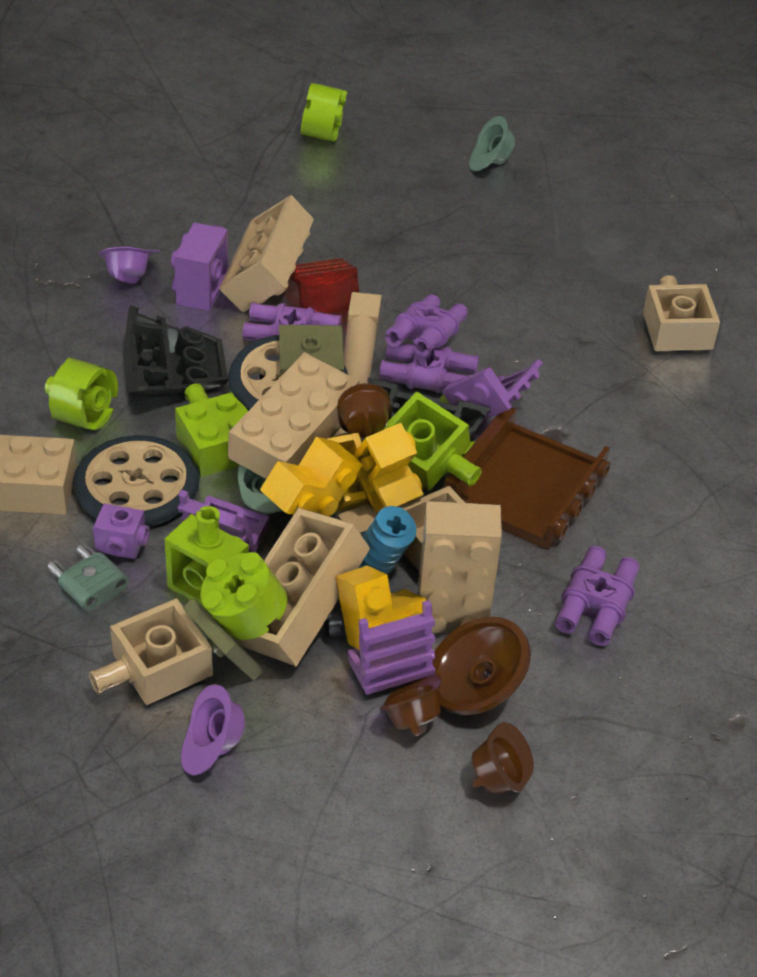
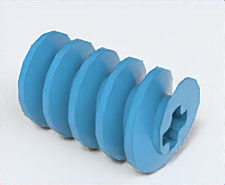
M389 506L378 512L363 536L370 550L359 568L368 565L387 575L395 568L416 536V524L407 511L400 507Z

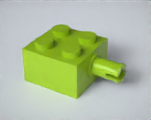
M201 384L190 385L185 390V398L190 404L175 408L176 437L183 449L189 453L197 465L200 478L239 467L240 464L228 458L229 431L248 410L235 398L232 392L209 398Z
M416 391L388 421L385 429L402 423L405 431H408L413 436L417 454L409 462L408 466L412 473L419 477L422 487L427 491H430L447 472L465 482L469 487L473 486L479 479L482 471L480 467L462 457V454L470 447L469 425Z
M212 506L201 507L200 511L196 512V516L193 514L188 516L165 538L167 587L190 600H196L201 606H203L200 595L201 587L207 576L206 569L208 565L216 559H225L239 553H249V544L239 537L232 536L219 529L220 512Z

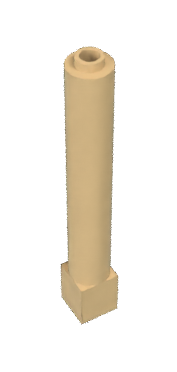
M352 292L343 348L344 365L347 368L348 375L359 380V384L368 383V378H370L375 341H377L382 295ZM339 426L329 438L349 433L342 430L341 426Z

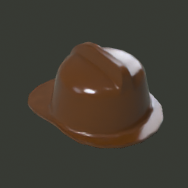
M372 383L351 386L338 399L337 410L342 430L349 434L359 432L360 438H366L384 430L392 417L389 395L381 386Z
M431 675L399 687L387 697L380 710L385 709L397 729H411L415 736L421 735L426 731L427 723L440 716L441 708L438 690L443 682L442 676Z
M502 722L494 728L487 740L474 750L471 760L475 776L471 785L473 787L484 786L494 795L509 791L519 793L523 790L532 776L534 762L531 749L518 728L511 723Z

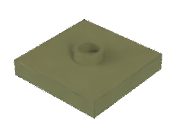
M279 325L280 377L304 352L344 372L342 325Z
M191 599L183 607L186 613L209 637L208 643L220 658L225 654L253 681L263 673L262 667L235 638L219 626L209 612L196 600Z

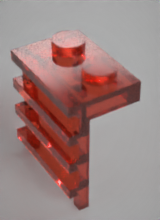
M344 258L295 264L296 269L289 278L298 285L300 308L308 309V307H312V309H315V312L324 314L349 310L352 292L359 293L357 267L348 264V261H344Z

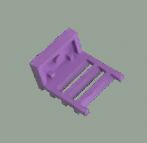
M537 359L528 368L507 377L502 375L497 377L492 369L488 367L447 385L442 393L450 405L458 406L459 400L489 407L490 412L485 417L487 419L509 410L512 407L510 403L521 397L519 392L527 390L531 386L529 382L540 376L537 369L543 363L540 359Z
M181 490L178 494L180 499L178 511L183 513L181 517L182 522L191 514L196 516V512L200 511L201 507H215L220 512L219 529L232 536L239 537L249 544V553H256L271 524L268 516L209 495L204 503L190 499L187 491Z
M430 600L422 602L421 614L368 628L366 618L358 620L360 650L356 648L348 650V662L366 695L435 675V668L432 665V659H435V652L432 649V643H435V636L432 633L435 620L432 616Z

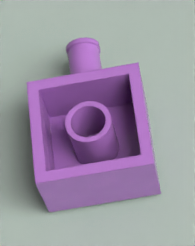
M193 223L189 232L184 233L179 249L174 250L171 257V267L175 269L172 290L176 292V304L207 311L211 310L221 291L219 287L228 270V229H224L220 225L217 227V225L209 226Z

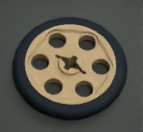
M279 335L261 338L248 344L237 354L230 365L228 373L229 388L235 398L248 411L280 378L279 360L270 361L266 359L269 355L279 356ZM344 365V373L348 375L347 368ZM258 373L262 374L264 378L253 380L249 376Z
M133 435L109 440L93 448L82 458L76 468L72 484L74 495L79 504L92 517L97 519L104 503L114 505L111 503L113 500L123 498L128 500V502L116 506L143 510L145 525L154 526L169 521L182 513L178 511L180 504L178 494L181 490L187 491L190 499L193 500L199 489L200 475L198 467L189 453L179 445L154 436ZM149 457H158L161 459L159 462L156 463H148L145 461V459ZM117 458H124L128 460L124 464L112 463V461ZM166 476L178 478L177 481L170 483L164 482L162 479ZM102 478L111 480L107 485H97L94 483ZM150 497L162 499L161 502L156 504L147 503L145 500Z

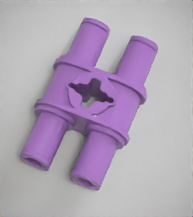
M429 294L421 302L412 303L406 312H402L396 317L395 324L386 331L385 340L393 347L399 346L405 339L413 340L415 343L413 345L414 352L419 356H427L432 349L442 347L447 343L449 337H453L458 332L459 324L467 318V308L457 303L448 311L440 309L438 307L440 299L433 294Z
M252 302L249 311V321L272 325L245 322L242 336L243 341L254 342L261 338L279 335V325H341V315L315 312V309H312V307L305 309L286 306L285 303L278 304V306H269Z
M401 343L397 347L387 344L386 360L381 362L379 380L403 383L409 389L414 387L436 391V394H440L447 385L467 377L466 375L449 372V370L474 374L478 369L479 356L453 352V349L447 346L446 348H434L427 356L423 357L414 352L413 344ZM389 359H390V360H396V361H401V362L410 363V364H409V365H407V364H399V363L388 362V361H386V360H389Z
M590 546L581 565L573 569L569 586L564 589L561 595L563 605L556 619L555 626L559 631L571 634L575 631L582 614L595 618L589 639L596 645L606 646L616 625L625 619V609L628 602L635 595L633 583L639 570V563L633 558L623 557L615 574H608L601 571L606 560V551L599 546Z

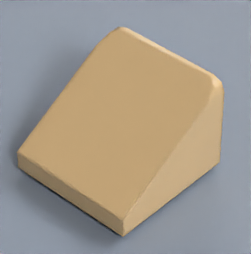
M366 504L337 515V519L354 524L363 537L377 516V513Z

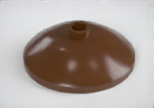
M483 617L459 626L442 640L434 651L435 659H432L435 675L442 676L443 680L438 690L440 706L455 714H478L503 703L518 689L528 672L531 660L529 641L518 625L501 617Z

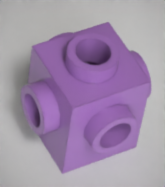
M104 503L93 526L95 552L136 559L140 547L146 546L149 538L150 529L149 526L145 525L144 511Z

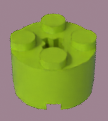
M311 83L306 99V108H304L300 133L308 137L336 143L339 128L342 124L343 106H345L348 91Z
M68 358L57 370L55 376H50L45 384V393L49 395L51 418L84 429L98 430L108 422L114 408L109 407L112 397L117 398L118 380L115 373L103 366Z
M239 553L225 559H216L208 565L206 569L207 576L201 587V602L219 626L233 638L250 640L260 637L270 630L267 626L275 618L279 621L283 616L287 606L286 590L257 553Z

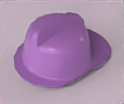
M112 247L101 250L99 255L105 259L110 276L118 281L134 284L145 275L149 256L161 252L160 250H144L135 247Z
M217 684L207 686L194 703L191 721L181 752L182 767L186 773L193 776L203 774L211 768L219 755H225L238 744L243 735L245 717L242 707L231 701L229 693L223 686Z

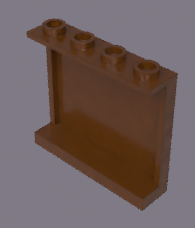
M511 407L509 410L496 415L463 456V458L481 468L482 473L477 482L469 487L465 482L450 473L445 479L444 488L450 486L465 503L501 505L502 530L550 550L557 539L562 540L569 527V521L578 518L584 500L592 498L598 480L606 478L611 467V462L607 461L610 447L605 446L597 458L515 424L517 409Z

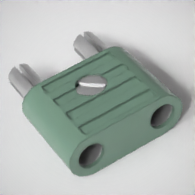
M82 543L77 547V553L84 560L73 567L66 569L57 560H53V562L48 564V569L58 578V585L86 611L94 609L120 593L129 583V577L103 553H95L86 543Z

